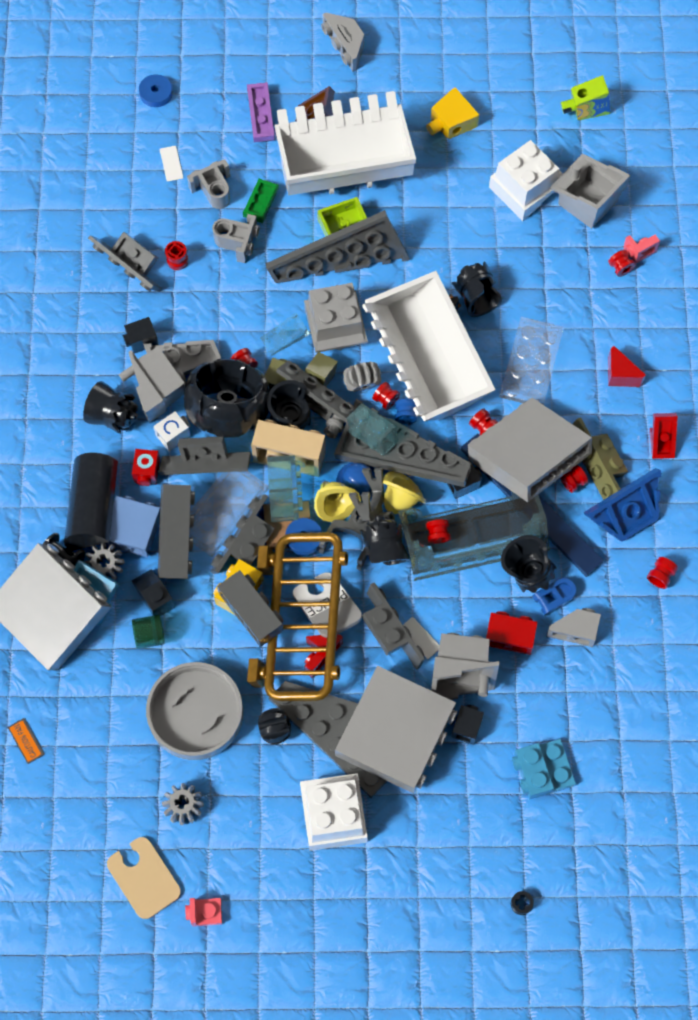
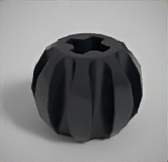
M270 708L259 716V731L261 737L267 743L280 744L291 735L290 720L284 710Z

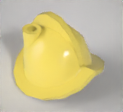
M394 471L385 474L383 484L387 485L383 502L388 512L393 511L394 514H399L411 509L418 502L426 504V499L423 498L419 487L409 477Z
M322 482L315 497L314 508L317 516L327 522L346 519L355 508L348 495L357 491L346 487L340 482Z

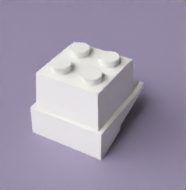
M530 140L498 163L496 173L490 176L489 188L524 221L542 205V202L554 193V191L550 190V187L563 173Z
M358 773L300 782L309 851L367 843L368 837Z

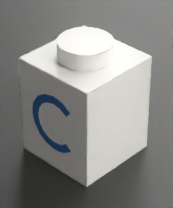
M176 411L153 426L156 437L168 451L178 446L179 439L190 437L189 427L191 426L184 416L180 417Z

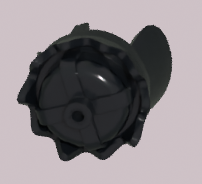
M485 261L483 266L479 263L464 266L457 276V282H452L455 290L464 298L467 312L471 317L485 315L497 308L502 302L500 293L492 287L496 282Z
M286 380L276 384L270 390L267 398V407L271 413L270 420L275 421L279 425H294L301 430H304L306 425H310L311 411L305 400L307 395L306 385L295 380Z
M99 381L92 387L87 396L83 410V419L88 424L104 425L121 434V430L128 431L133 421L137 420L138 414L136 412L138 406L132 401L135 399L133 394L117 392L104 381Z
M377 516L375 521L366 524L365 531L363 529L360 530L363 544H365L366 555H369L370 562H383V564L390 566L410 561L402 543V524H398L397 527L395 520H384V516Z
M533 535L520 536L512 540L505 547L501 555L503 569L515 578L516 584H518L523 593L526 590L536 593L539 588L549 589V581L555 578L554 570L557 567L548 558L546 544L541 538Z

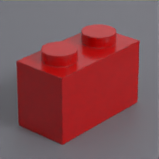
M502 611L491 612L486 639H489V647L531 655L537 622L527 616H519L517 618L509 616L508 613Z

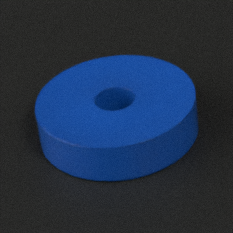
M158 74L145 77L139 84L140 99L150 107L166 105L173 95L171 82L165 76Z
M299 518L288 525L285 535L290 533L322 532V530L315 521L309 518ZM292 542L287 544V547L297 555L306 556L316 552L319 549L320 542Z

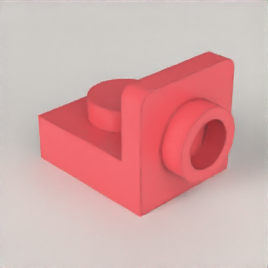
M629 235L625 239L624 250L628 252V257L632 258L636 264L656 253L660 240L656 235H653L649 238L645 237L636 243Z
M190 898V905H185L186 920H190L192 927L222 925L221 898L199 900Z

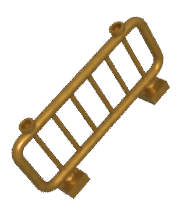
M329 532L286 534L277 542L275 553L269 546H259L257 568L264 575H273L270 608L272 611L276 610L280 613V607L329 606L328 624L283 625V629H328L326 647L277 648V635L267 644L266 666L258 658H249L247 682L254 688L265 687V692L273 700H323L331 693L333 681L340 679V666H335L341 567L348 565V553L343 552L342 541L336 534ZM292 542H331L333 544V557L284 558L286 545ZM332 561L331 579L282 580L284 562ZM331 584L330 601L280 602L282 585ZM276 652H326L325 670L275 671ZM274 675H324V685L319 691H276L274 689Z

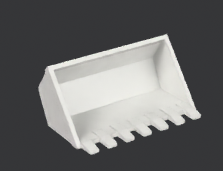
M395 92L385 93L387 106L380 108L377 95H368L369 109L362 111L359 98H350L351 112L343 113L340 100L332 101L333 115L325 116L322 103L313 104L315 116L313 119H307L305 107L298 106L295 107L297 121L288 122L286 109L277 110L279 124L275 125V132L288 196L328 189L331 195L334 194V188L367 183V188H372L373 181L413 175L416 157L401 104L397 105Z

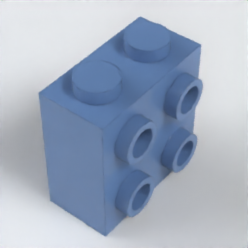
M116 496L113 503L110 540L108 543H105L106 546L109 547L113 544L115 549L148 557L160 524V508L151 502H145L144 504L136 502L134 498L129 496H123V498Z

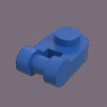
M562 578L551 583L548 590L541 589L532 597L536 603L539 602L542 607V613L544 616H547L574 598L576 586L571 580ZM550 594H552V596L555 599L551 603L546 598Z

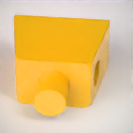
M455 87L431 108L432 121L426 124V128L431 135L441 131L446 138L451 139L478 127L479 114Z

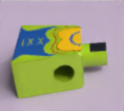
M603 75L572 87V99L560 102L563 114L575 111L577 120L610 114L609 91Z

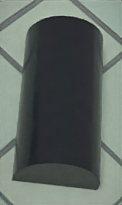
M91 452L78 455L74 459L64 537L66 548L74 551L109 542L118 461L115 458L106 454Z

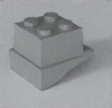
M582 153L552 184L550 190L559 194L558 204L592 229L618 202L622 191L628 185L630 175Z
M353 283L309 290L308 300H304V309L315 353L334 349L342 350L345 347L368 343Z
M156 347L139 359L130 350L128 353L132 366L118 374L123 382L134 374L136 375L139 384L136 390L149 423L164 414L168 406L184 395L186 377L179 368L174 369L175 365L166 350L162 352L159 347Z
M452 632L447 634L441 633L438 657H435L431 691L450 700L458 699V695L477 692L479 696L487 697L488 691L495 689L500 662L488 661L489 639L478 635L468 637Z

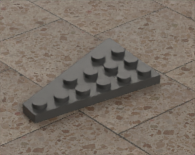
M285 681L276 691L316 690ZM328 695L319 701H277L268 697L269 701L277 708L284 710L289 720L346 775L358 773L360 788L370 798L388 782L335 756V749L358 703Z

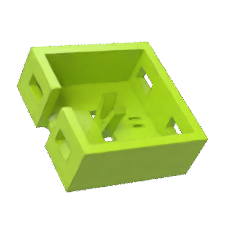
M358 197L317 210V219L325 237L367 218Z

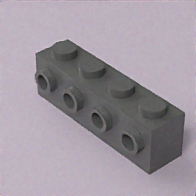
M163 484L161 486L158 578L188 579V574H192V561L188 560L189 551L193 550V537H189V528L194 526V514H190V505H194L195 491H191V485Z

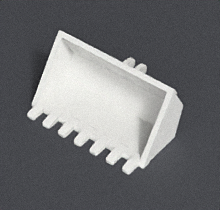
M437 271L365 300L366 303L362 306L366 313H371L374 319L371 321L374 330H379L382 335L379 341L383 347H388L391 353L388 359L391 364L397 365L399 372L396 375L399 381L405 382L408 388L405 390L408 399L414 400L416 407L413 410L417 416H422L424 421L442 420L471 406L482 397L496 390Z

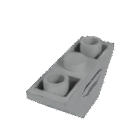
M331 13L322 14L323 23L321 28L324 34L329 35L333 48L341 53L343 63L346 66L349 65L352 72L356 71L364 48L363 31L352 18Z

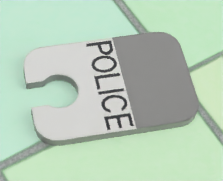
M322 573L314 578L331 579L332 574ZM300 584L294 588L293 597L296 602L330 601L331 584H318L324 588L323 592L318 595L310 594L307 585ZM341 584L337 634L358 624L362 619L360 609ZM329 606L300 607L312 624H328ZM317 629L321 636L327 638L328 629Z

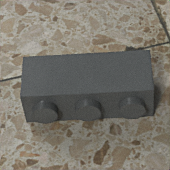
M239 570L217 586L218 594L259 647H262L283 631L282 622L284 620L276 610L272 611L269 608L267 597L262 592L258 594L254 588L255 583L248 574L244 576Z

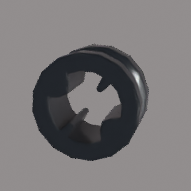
M519 891L514 894L510 904L513 912L518 915H526L533 908L534 901L528 892ZM520 897H525V901L528 900L529 905H526L524 910L519 909V905L516 906L515 901H519Z

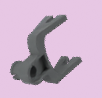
M363 468L362 473L373 492L371 502L370 492H362L363 503L360 502L357 492L349 493L348 495L361 520L372 523L377 516H384V520H395L393 511L383 512L382 508L385 494L383 468H375L376 478L372 476L373 473L370 468Z
M354 508L348 522L333 520L326 532H346L363 541L360 530L363 529L365 531L368 521H362L361 517L357 519V516L360 515L356 508ZM329 542L319 543V553L324 554ZM365 547L357 560V569L360 571L368 556L366 555Z

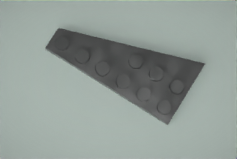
M384 210L265 264L274 282L281 283L301 279L304 275L315 274V276L324 275L323 272L335 270V273L367 268L370 264L382 262L384 265L391 263V260L402 259V261L410 259Z
M358 399L355 400L353 407L359 410L360 413L348 424L346 423L334 453L335 459L363 463L375 468H383L389 471L465 487L472 468L470 462L450 451H444L431 440L427 441L421 438L415 431L391 418L388 419L379 414V411L366 407Z

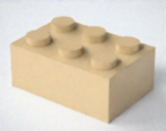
M258 420L251 443L253 462L319 477L326 454L325 435L316 430H301L294 425H279L272 420Z

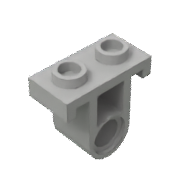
M226 159L213 162L210 166L201 170H195L187 176L188 187L191 193H195V188L200 186L210 205L216 209H223L230 203L229 187L223 177L224 175L226 178L230 177L229 165Z
M248 214L247 223L224 218L218 219L212 227L215 244L221 248L236 251L237 262L245 263L247 256H251L253 252V238H257L260 225H257L256 216Z

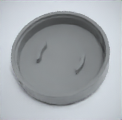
M190 662L175 666L159 677L147 699L146 717L153 737L165 751L186 760H202L221 753L234 741L243 721V704L238 687L227 673L211 664Z

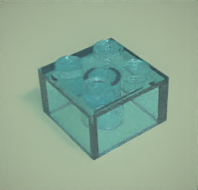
M295 455L267 457L271 522L299 520L298 511H303L302 497H298L302 495L301 480H296L301 478L300 464L295 465Z

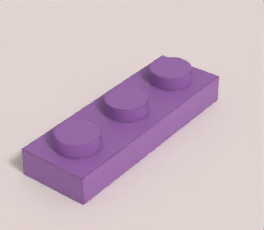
M268 83L247 84L254 142L275 140Z

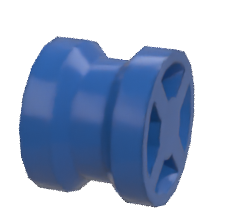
M399 399L395 402V409L397 410L395 421L400 424H411L417 421V415L413 410L416 404L413 399Z

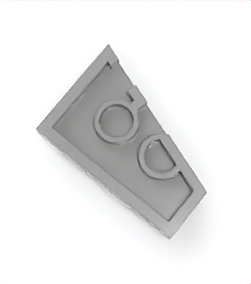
M214 340L187 341L185 344H172V342L164 343V345L144 344L146 353L156 347H159L162 352L166 350L173 359L174 369L179 368L184 376L190 374L202 363H208L221 358Z

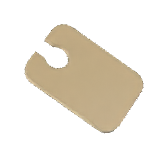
M139 837L129 843L133 851H136L140 856L139 862L135 866H126L122 855L117 851L108 858L107 868L136 914L142 919H149L175 902L180 897L181 890L151 842L147 838Z

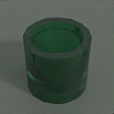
M160 614L132 619L137 649L165 644Z

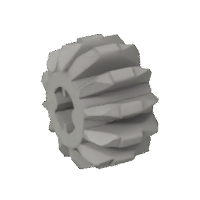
M363 362L350 366L343 373L344 383L349 391H362L381 383V371L375 362Z
M103 543L101 544V550L93 546L92 548L95 553L87 552L86 556L91 560L85 561V563L107 577L111 576L113 580H116L117 577L114 572H123L122 568L117 565L125 564L124 559L119 558L122 552L120 550L115 551L113 544L107 549L106 544ZM106 558L110 563H106L107 567L103 568L99 563L100 561L103 562L102 559Z
M181 783V790H177V787L173 785L171 788L174 793L165 792L164 794L168 799L162 802V806L167 808L164 811V815L166 817L171 816L170 821L172 823H175L179 818L181 826L185 825L186 818L189 819L190 823H193L192 815L200 817L201 812L197 808L204 807L203 801H199L202 797L201 793H194L195 786L193 785L188 790H186L185 783ZM182 800L187 802L184 805V809H180L179 805H177L181 804Z

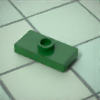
M259 178L243 211V217L247 218L248 214L254 215L257 222L263 223L277 194L279 185Z

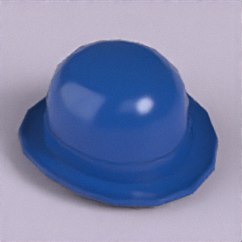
M353 462L344 465L339 470L336 481L343 483L346 487L355 489L360 494V497L362 492H370V499H372L373 492L362 473V469L370 468L373 473L372 476L376 478L375 468L363 463Z

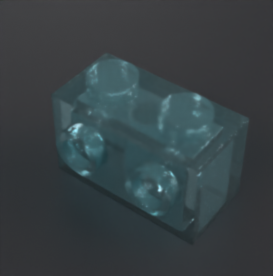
M363 403L347 417L349 432L383 456L399 441L396 426Z

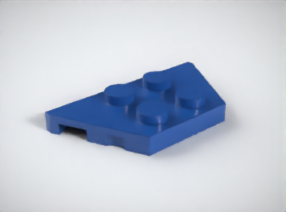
M657 468L651 470L585 511V516L615 539L621 542L625 541L659 519L660 508L658 503L661 491L658 490V477H661V470Z

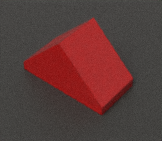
M615 346L611 347L608 356V386H642L646 374Z

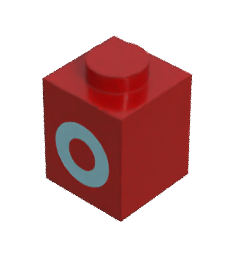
M135 449L132 477L135 483L142 486L157 484L160 456L157 450Z

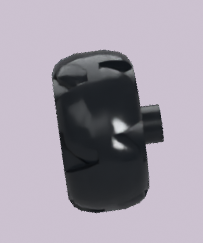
M220 358L208 363L205 362L197 366L190 373L185 383L184 408L189 420L200 430L207 431L217 437H240L251 430L255 431L258 420L265 421L269 412L267 407V398L270 392L269 384L266 377L256 367L253 368L240 360ZM214 393H218L217 401L213 398L207 397V395L209 396Z

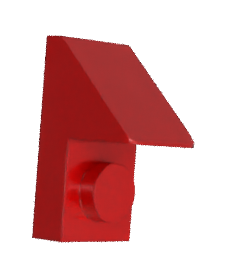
M653 413V428H649L652 459L675 458L678 419L676 413Z
M337 634L336 651L343 644V637L340 634ZM321 635L307 636L306 643L310 647H326L327 638ZM312 652L304 662L306 664L305 671L320 670L325 664L326 652Z

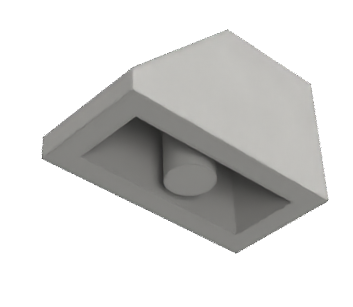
M589 608L576 609L551 624L546 637L593 647L601 614L595 613L594 610Z

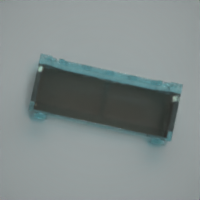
M512 492L510 497L423 516L422 512L416 508L398 511L414 581L501 562V555L505 547L512 540L524 535H533L541 538L546 544L547 551L550 550L547 519L538 495L527 503ZM440 519L448 520L449 527L447 530L450 533L451 540L444 543H429L428 536L430 534L426 528V523Z

